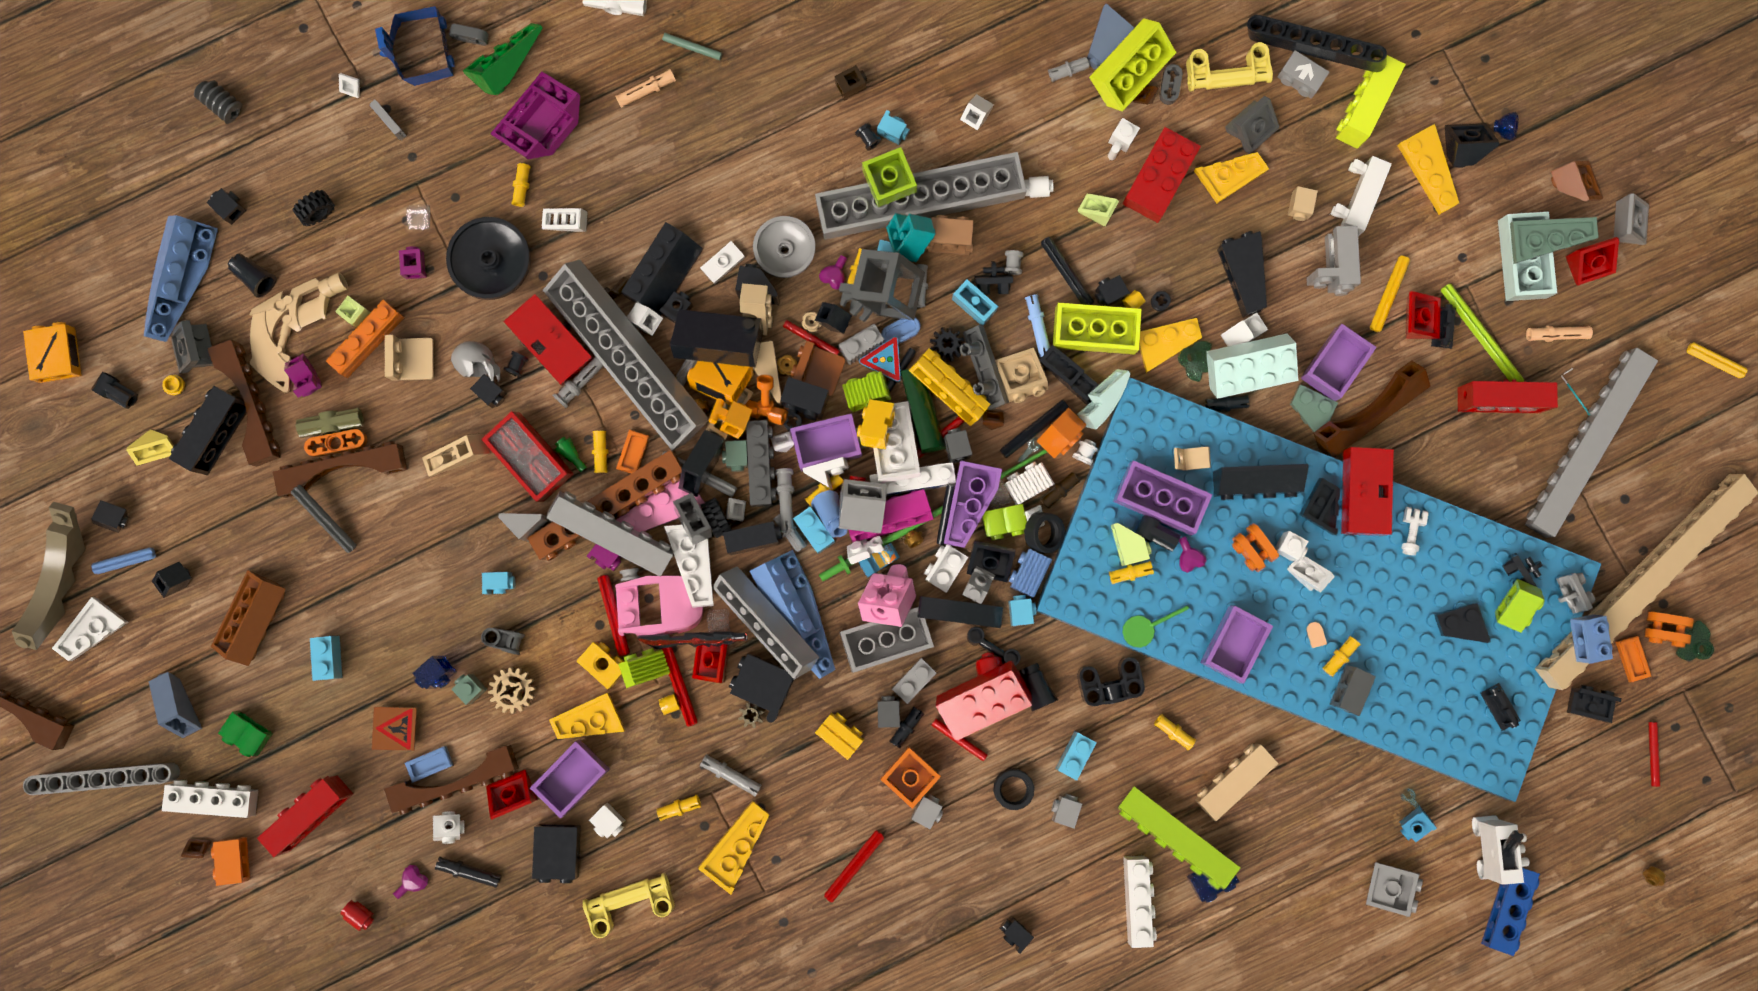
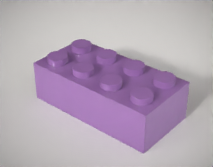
M1133 460L1128 464L1113 502L1142 515L1152 517L1188 535H1194L1198 531L1213 494Z

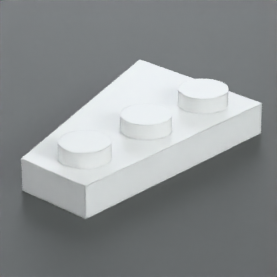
M91 597L52 649L66 660L73 661L127 624L128 621L96 597Z

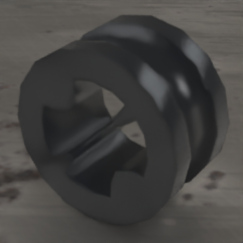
M1164 291L1156 292L1151 298V306L1156 311H1164L1171 303L1169 294ZM1160 296L1166 302V304L1163 303L1161 306L1156 301V298L1158 299Z
M787 413V420L783 425L788 431H791L790 428H794L792 425L790 427L787 425L789 417L793 419L796 417L798 419L795 427L802 425L801 417L798 414Z

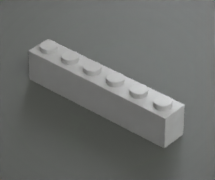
M559 491L547 512V519L661 577L673 556V551L669 544L664 541L657 542L653 540L652 536L647 532L634 530L631 524L615 520L612 514L596 510V507L585 501L582 503L578 501L577 497L566 491L563 493Z
M738 567L720 574L712 588L791 677L796 679L810 671L819 659V656Z

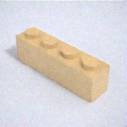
M1252 743L1247 746L1243 751L1245 753L1239 759H1233L1228 764L1229 768L1224 773H1218L1212 779L1213 783L1208 788L1205 786L1197 793L1198 797L1195 801L1214 821L1223 816L1278 765V762L1261 744Z

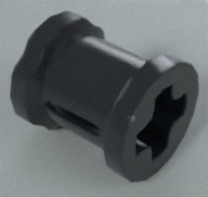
M870 123L864 124L855 132V135L860 137L865 143L867 151L875 148L882 140L880 136L877 137L873 132Z
M512 351V357L507 367H504L503 370L520 378V372L525 362H528L529 359Z

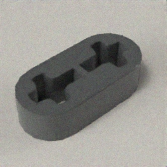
M452 24L449 36L453 39L486 46L489 39L488 32L459 24Z
M1171 64L1167 66L1162 76L1159 98L1166 105L1173 104L1180 93L1183 73L1178 65ZM1171 71H1174V74L1176 75L1173 82H1170ZM1169 87L1172 88L1171 98H1167V94H1164L1167 93Z

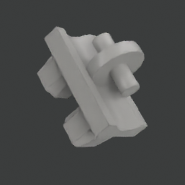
M1573 573L1556 579L1563 594L1558 598L1559 603L1567 602L1573 614L1589 611L1593 608L1591 604L1596 599L1593 593L1584 591L1582 585L1585 584L1586 579L1583 573Z

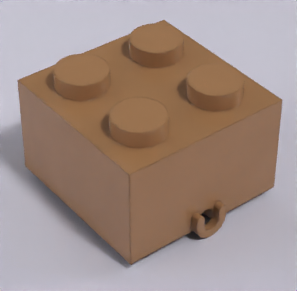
M937 215L936 218H931L935 229V236L927 246L928 252L969 255L970 252L972 253L973 220H969L967 217L948 219V216Z

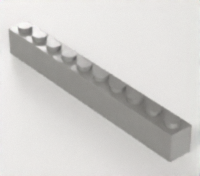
M1634 348L1625 351L1620 356V364L1610 373V381L1600 390V398L1597 403L1590 407L1588 411L1590 415L1579 426L1578 431L1580 432L1569 443L1567 454L1559 460L1557 464L1559 467L1556 473L1549 477L1546 490L1539 494L1536 507L1532 508L1527 514L1526 518L1528 520L1525 525L1545 538L1555 537L1657 364V359L1642 350Z

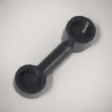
M972 627L968 631L967 640L971 645H980L1002 659L1003 664L1012 660L1016 666L1020 662L1021 657L1017 650H1002L984 638V631L981 628Z

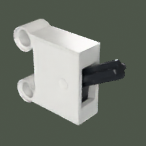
M1496 815L1473 817V832L1475 836H1481L1483 860L1477 861V872L1480 879H1489L1500 884L1524 883L1522 867L1529 866L1530 862L1527 857L1521 858V853H1525L1526 849L1520 843L1526 842V834L1519 833L1516 824L1499 820Z

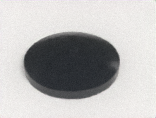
M481 217L467 222L452 236L446 252V264L453 282L463 292L477 299L496 300L510 295L522 285L530 269L531 253L525 237L513 224L496 217Z

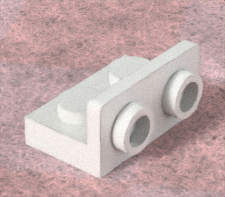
M949 544L945 547L941 545L935 555L938 557L934 565L930 563L924 573L927 575L926 581L947 593L968 559L966 555Z

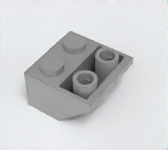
M844 479L840 493L839 529L881 534L886 503V484Z

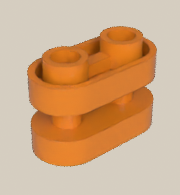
M1252 523L1246 528L1247 536L1239 533L1232 538L1234 542L1232 547L1238 554L1242 553L1246 559L1244 562L1251 571L1260 572L1266 567L1263 562L1266 558L1273 562L1279 558V554L1262 530L1255 523ZM1253 541L1261 551L1259 554L1250 544Z
M1648 612L1647 621L1653 622V629H1645L1644 637L1649 638L1648 642L1662 644L1663 641L1672 642L1671 646L1685 648L1686 644L1691 643V635L1685 634V628H1693V618ZM1662 625H1674L1676 626V631H1664L1662 630Z

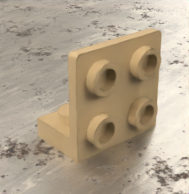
M385 335V377L392 381L432 380L434 378V340L432 338L399 339L394 335Z

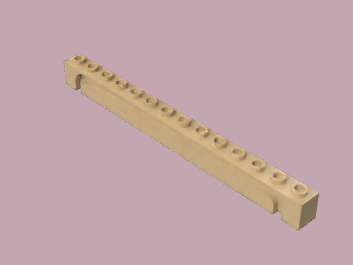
M1729 474L1719 484L1720 488L1713 490L1589 614L1607 616L1611 644L1614 638L1620 632L1627 629L1628 624L1635 617H1638L1642 610L1649 603L1653 602L1656 596L1663 589L1667 588L1670 582L1677 575L1681 574L1684 568L1691 561L1695 560L1705 547L1712 543V539L1717 534L1723 532L1726 528L1725 526L1731 520L1737 518L1739 512L1745 506L1752 503L1758 491L1745 474ZM1572 632L1552 651L1553 654L1549 658L1546 657L1535 668L1549 688L1566 689L1577 675L1585 671L1586 666L1589 664L1576 662Z

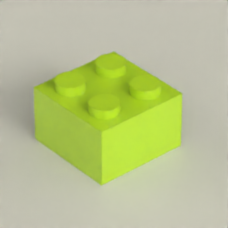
M901 147L862 162V171L877 207L916 193L917 184Z

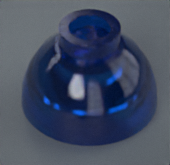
M1510 112L1503 115L1499 120H1495L1494 132H1498L1502 138L1508 141L1515 140L1519 123L1518 113Z

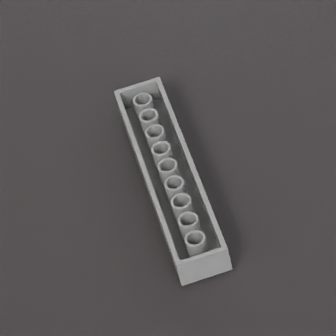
M1018 152L913 173L917 184L916 193L881 207H877L868 183L817 193L815 198L824 240L887 227L895 213L932 218L937 215H947L1024 199L1027 190Z
M576 260L565 263L543 289L544 293L669 448L675 450L685 445L708 422L709 418L582 261Z

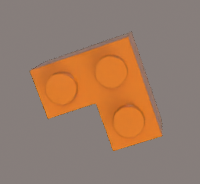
M1068 408L1042 434L1037 442L1053 458L1059 453L1064 455L1084 434L1082 430L1086 424Z

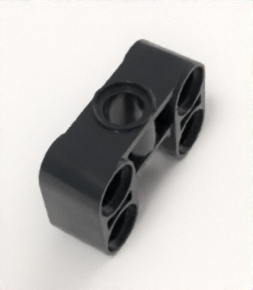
M1129 657L1121 659L1118 663L1120 679L1100 683L1099 674L1095 668L1091 666L1081 667L1078 670L1077 679L1083 702L1089 706H1099L1140 697L1144 693L1145 686L1139 662ZM1127 661H1131L1134 665L1133 671L1130 673L1124 670V664ZM1085 670H1090L1093 674L1092 679L1088 682L1083 679V672ZM1132 682L1138 684V691L1134 694L1129 691V684ZM1094 690L1097 693V700L1089 702L1087 695L1090 691Z

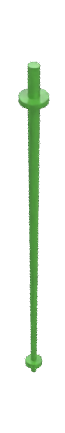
M1044 449L1002 472L1000 479L1047 453V451ZM943 506L931 512L933 518L942 514ZM924 523L890 534L882 539V546L890 544ZM840 555L838 556L840 563L822 572L819 576L823 582L843 570L849 575L851 572L848 567L853 564L850 563L848 558L844 560Z

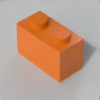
M247 837L213 842L211 856L214 859L213 879L216 880V886L243 883L250 880Z

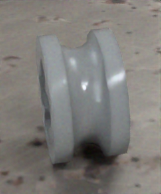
M639 568L621 570L620 574L623 575L621 582L640 578L637 575Z

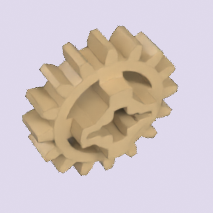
M513 667L508 668V673L504 669L500 670L501 676H493L496 682L489 683L493 690L488 691V694L494 695L490 701L497 702L496 709L503 707V713L510 709L511 714L516 713V708L520 712L524 711L523 705H531L528 699L535 698L531 691L536 690V687H531L530 685L534 682V679L528 680L529 673L521 674V668H517L515 672ZM511 676L518 677L522 681L516 682L513 680V678H511ZM502 682L503 686L501 691L499 692V686ZM511 687H519L513 694H505ZM525 689V696L524 698H522L521 695L523 693V690ZM503 699H509L514 705L505 703Z

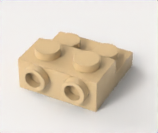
M1034 348L995 360L1009 402L1020 403L1027 396L1034 395L1038 397L1043 395L1045 390H1048V380Z

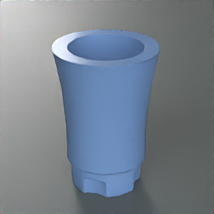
M828 490L816 495L811 502V506L820 517L830 536L834 538L847 534V529H839L840 500L838 493Z

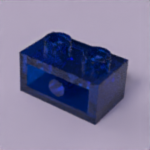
M431 656L412 674L416 677L414 679L415 682L422 689H437L439 687L442 689L451 681L449 678L457 671L444 656Z

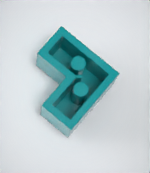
M895 213L886 227L892 251L900 253L912 262H917L935 236V229L931 218L913 214L906 216Z

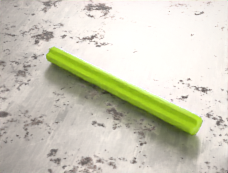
M1449 283L1441 289L1442 294L1453 305V308H1456L1458 315L1510 382L1513 379H1516V382H1524V378L1453 285Z

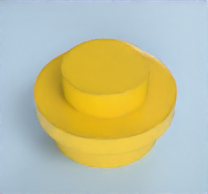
M169 375L163 380V389L169 395H179L185 388L184 380L178 375Z

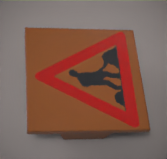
M374 707L372 750L415 751L417 708Z

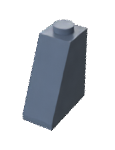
M1105 4L1102 9L1087 56L1089 65L1095 70L1134 29L1130 23L1108 4Z
M166 672L149 681L158 725L181 738L202 729L179 678Z

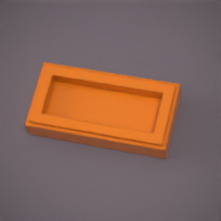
M629 429L616 469L629 474L637 471L640 468L650 436Z
M1639 636L1615 642L1628 682H1635L1652 676Z

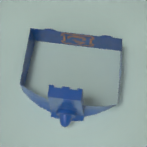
M436 6L394 14L390 36L383 27L375 29L378 47L381 50L380 56L388 57L394 63L402 80L416 86L454 76L452 67H455L453 56L449 55L444 30L447 29L445 17L441 16ZM438 17L448 68L405 78L397 62L394 60L395 56L393 54V46L398 28L402 22Z

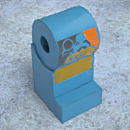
M892 543L884 546L882 552H873L870 554V558L858 562L867 578L900 558Z

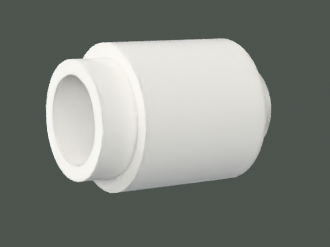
M1049 176L1029 177V179L1024 180L1027 190L1025 196H1030V198L1049 197L1050 192H1053V180H1049Z

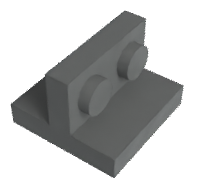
M1266 96L1262 97L1258 102L1254 100L1225 126L1226 132L1240 139L1244 151L1249 154L1280 128L1271 100Z
M190 320L181 321L170 334L179 374L188 373L192 368L213 366L207 349L212 347L207 324L191 325Z

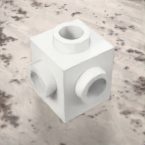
M449 811L443 812L439 816H433V841L452 844L455 843V840H460V834L464 833V820H460V814L455 815V812Z

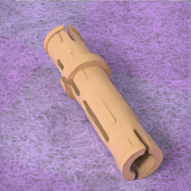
M671 69L655 77L651 76L649 80L616 95L615 97L620 107L622 108L654 91L659 92L660 88L675 82L676 80Z
M1546 326L1545 328H1528L1526 331L1528 341L1545 340L1546 342H1552L1553 340L1591 339L1593 335V330L1590 326Z

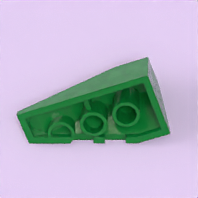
M530 23L509 38V43L498 44L494 47V53L486 58L482 55L463 70L464 74L485 93L491 95L501 94L525 59L543 29L542 26Z

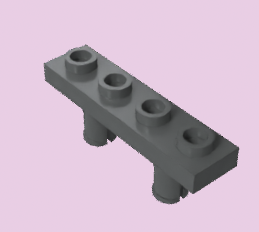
M978 325L963 332L966 343L960 346V353L963 356H971L979 379V383L973 386L974 393L986 397L987 401L991 404L988 407L989 410H994L1010 403L984 326Z

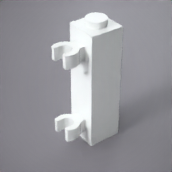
M1374 156L1366 164L1358 159H1354V162H1351L1348 170L1361 174L1348 209L1337 203L1331 211L1332 216L1343 218L1341 226H1358V236L1365 231L1391 163Z

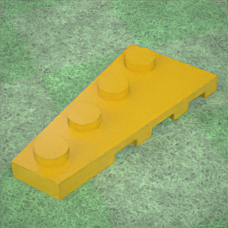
M1435 124L1397 145L1439 215L1459 204Z
M752 800L698 866L701 872L730 895H732L737 880L740 878L743 868L752 853V849L763 830L769 813Z

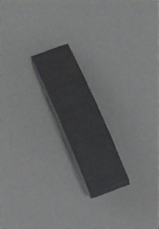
M1052 345L1040 358V363L1073 394L1088 405L1092 402L1088 394L1099 384L1085 374L1080 366Z
M920 596L918 618L1001 628L1003 607Z

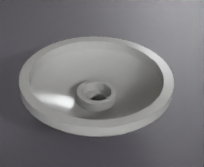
M790 216L775 217L766 221L758 229L753 241L754 256L759 266L768 274L779 278L793 277L805 271L811 264L815 254L814 236L809 227L797 218ZM785 247L789 249L788 253H782L781 250Z

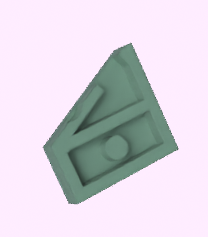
M1303 385L1298 386L1290 402L1292 408L1300 414L1303 422L1308 424L1313 432L1330 421L1338 402Z

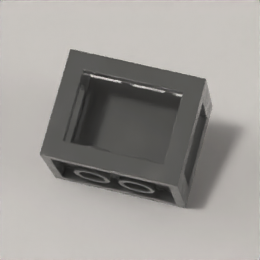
M862 249L854 284L840 283L839 291L842 293L840 304L845 307L846 303L851 301L850 313L854 316L863 308L864 312L859 317L863 322L872 313L877 316L914 320L925 272L900 253ZM897 278L914 279L908 306L893 297Z

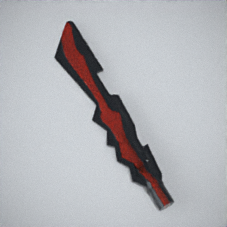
M714 631V633H685L684 636L670 637L669 634L639 635L637 639L658 650L683 644H689L693 647L700 645L719 647L723 644L731 645L734 642L747 641L748 635L746 632Z

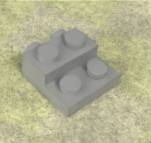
M1375 862L1366 905L1410 917L1411 912L1416 913L1418 900H1414L1416 891L1421 892L1423 879H1419L1420 874Z

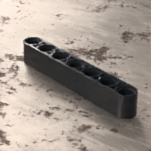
M1254 15L1247 22L1248 36L1255 42H1261L1293 52L1296 50L1301 54L1371 72H1380L1386 67L1387 51L1381 45L1262 15ZM1255 27H1261V28L1258 29V30H1254V29H1253V28H1255ZM1300 37V39L1293 40L1292 38ZM1320 42L1318 45H1313L1312 43ZM1339 47L1340 49L1333 50L1332 48ZM1354 52L1361 53L1359 55H1353ZM1375 57L1381 58L1380 60H1373Z

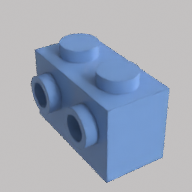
M1592 614L1570 619L1576 662L1591 664L1613 659V648L1610 641L1607 616Z

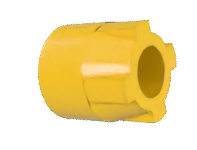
M1134 290L1122 302L1126 308L1138 309L1146 300L1140 292Z
M675 694L659 699V706L663 715L680 710Z

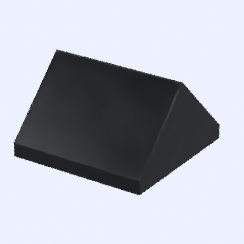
M974 541L966 574L972 575L975 567L978 566L994 574L993 580L1008 582L1016 549Z

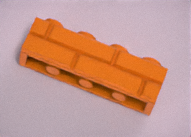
M382 300L377 305V309L375 308L348 336V339H345L329 356L326 362L340 375L348 378L385 339V335H389L405 317L385 300Z

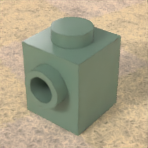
M725 441L726 451H722V462L726 463V467L728 469L731 468L732 472L744 471V468H748L747 441Z
M474 674L461 675L454 682L455 686L451 689L465 705L473 704L487 690Z

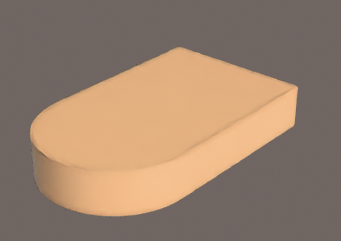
M1317 622L1309 623L1306 631L1311 647L1315 648L1326 645L1327 642L1322 626Z

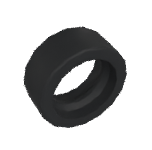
M1041 512L1034 514L1029 518L1025 526L1024 536L1026 543L1032 550L1037 552H1055L1060 548L1065 537L1063 521L1052 513ZM1047 520L1051 526V535L1048 542L1042 545L1038 538V532L1041 524Z
M1010 768L997 776L993 792L996 800L1003 807L1009 810H1020L1031 803L1035 787L1032 779L1025 772ZM1018 777L1024 781L1026 794L1020 801L1010 802L1004 798L1001 788L1007 778Z

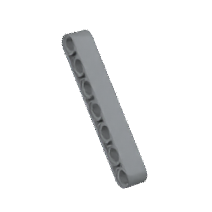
M160 763L40 774L26 778L23 782V789L29 795L162 784L176 780L180 775V769L175 763ZM165 768L169 773L167 778L163 774ZM144 770L147 773L146 780L142 776ZM122 772H124L126 776L125 781L121 779ZM101 774L104 776L103 783H101L100 781ZM80 776H81L82 779H83L82 785H80V783H79V777H80ZM58 779L61 780V786H60V787L58 786V783H57ZM37 780L40 783L39 789L36 786Z

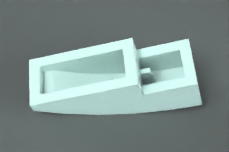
M1115 370L1088 394L1092 402L1077 414L1086 424L1085 427L1097 429L1112 413L1127 386L1130 377L1128 370Z

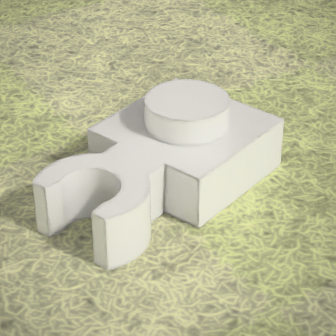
M876 536L869 542L864 539L848 545L847 554L850 563L854 564L870 558V554L873 552H882L884 548L881 537Z

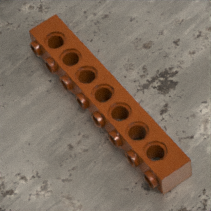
M669 450L586 502L593 504L596 510L603 513L605 511V503L610 501L613 508L609 513L614 517L617 515L622 517L630 512V507L635 504L640 506L647 502L648 496L653 493L655 495L662 493L666 490L665 486L669 483H678L683 465L675 452ZM664 468L667 475L664 479L659 480L657 473L660 469ZM646 479L649 486L646 490L642 491L639 485L642 480ZM628 490L631 497L628 501L624 502L622 494ZM552 522L527 539L539 560L547 559V561H550L559 555L558 552L564 548L568 550L577 544L575 541L582 538V536L576 533L571 535L568 529ZM554 534L559 537V542L555 546L551 543V537Z

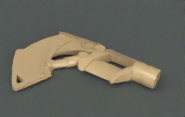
M338 272L321 281L314 278L293 288L290 296L287 295L283 298L282 291L251 310L250 345L252 359L250 360V365L285 393L290 391V378L284 371L285 363L291 360V356L285 354V346L291 329L298 332L306 325L322 318L323 320L326 319L330 297L348 289L344 276ZM319 289V297L301 305L302 296ZM282 319L283 325L277 346L273 340V335L277 324ZM278 382H285L284 387Z

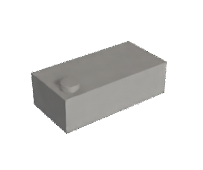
M919 607L909 611L902 627L870 622L839 632L851 672L854 673L934 647L925 618H918Z

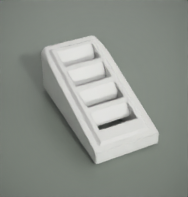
M581 208L543 209V230L586 232L587 212ZM551 214H554L553 225H551ZM560 215H562L561 225H559ZM568 215H570V225H568Z

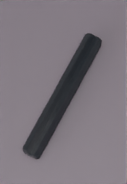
M1047 237L1041 241L1042 247L1082 305H1092L1094 300L1052 238Z
M1064 400L1057 403L1000 449L1002 455L1008 458L1069 408L1068 404Z

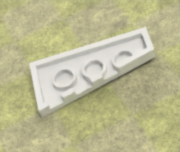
M682 525L664 526L692 608L714 606L708 539L692 545Z

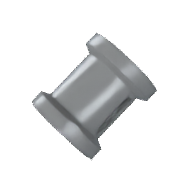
M1016 250L1005 251V256H1007L1006 268H1004L1005 274H1022L1020 264L1023 252Z

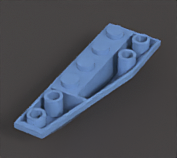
M177 215L168 216L150 289L144 337L163 342L168 340L208 268L218 228Z
M791 550L751 570L750 573L759 591L819 656V659L811 669L814 674L820 679L833 672L835 667L814 594L794 551Z

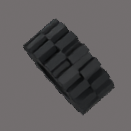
M316 190L314 193L313 191L310 192L308 196H303V199H299L298 203L294 205L293 212L303 226H310L311 224L315 225L316 222L320 223L323 218H327V215H331L335 209V204L325 191Z
M716 498L700 505L716 538L723 536V532L732 531Z

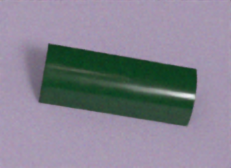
M909 369L901 371V378L921 453L926 454L946 449L931 390L916 378Z

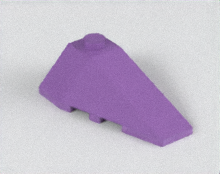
M960 461L944 544L965 548L998 491L1002 469Z

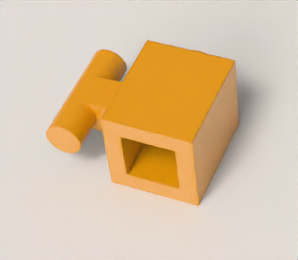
M718 398L708 421L716 424L718 418L723 420L719 430L739 439L745 431L752 409L735 401L731 403L728 409L723 408L724 400Z

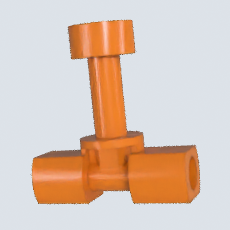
M760 375L757 377V388L761 390V400L758 402L748 400L745 404L746 407L752 409L750 417L758 419L760 416L768 417V421L771 423L783 425L787 420V410L774 407V403L770 400L769 390L774 387V378L770 375Z

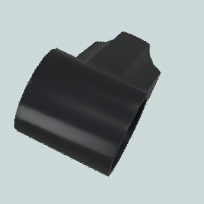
M103 371L91 388L95 393L113 400L126 409L134 406L138 400L137 393L119 383L120 381L117 378Z
M1146 515L1143 516L1135 532L1142 536L1145 541L1154 542L1171 552L1177 546L1181 536L1162 526L1156 519Z

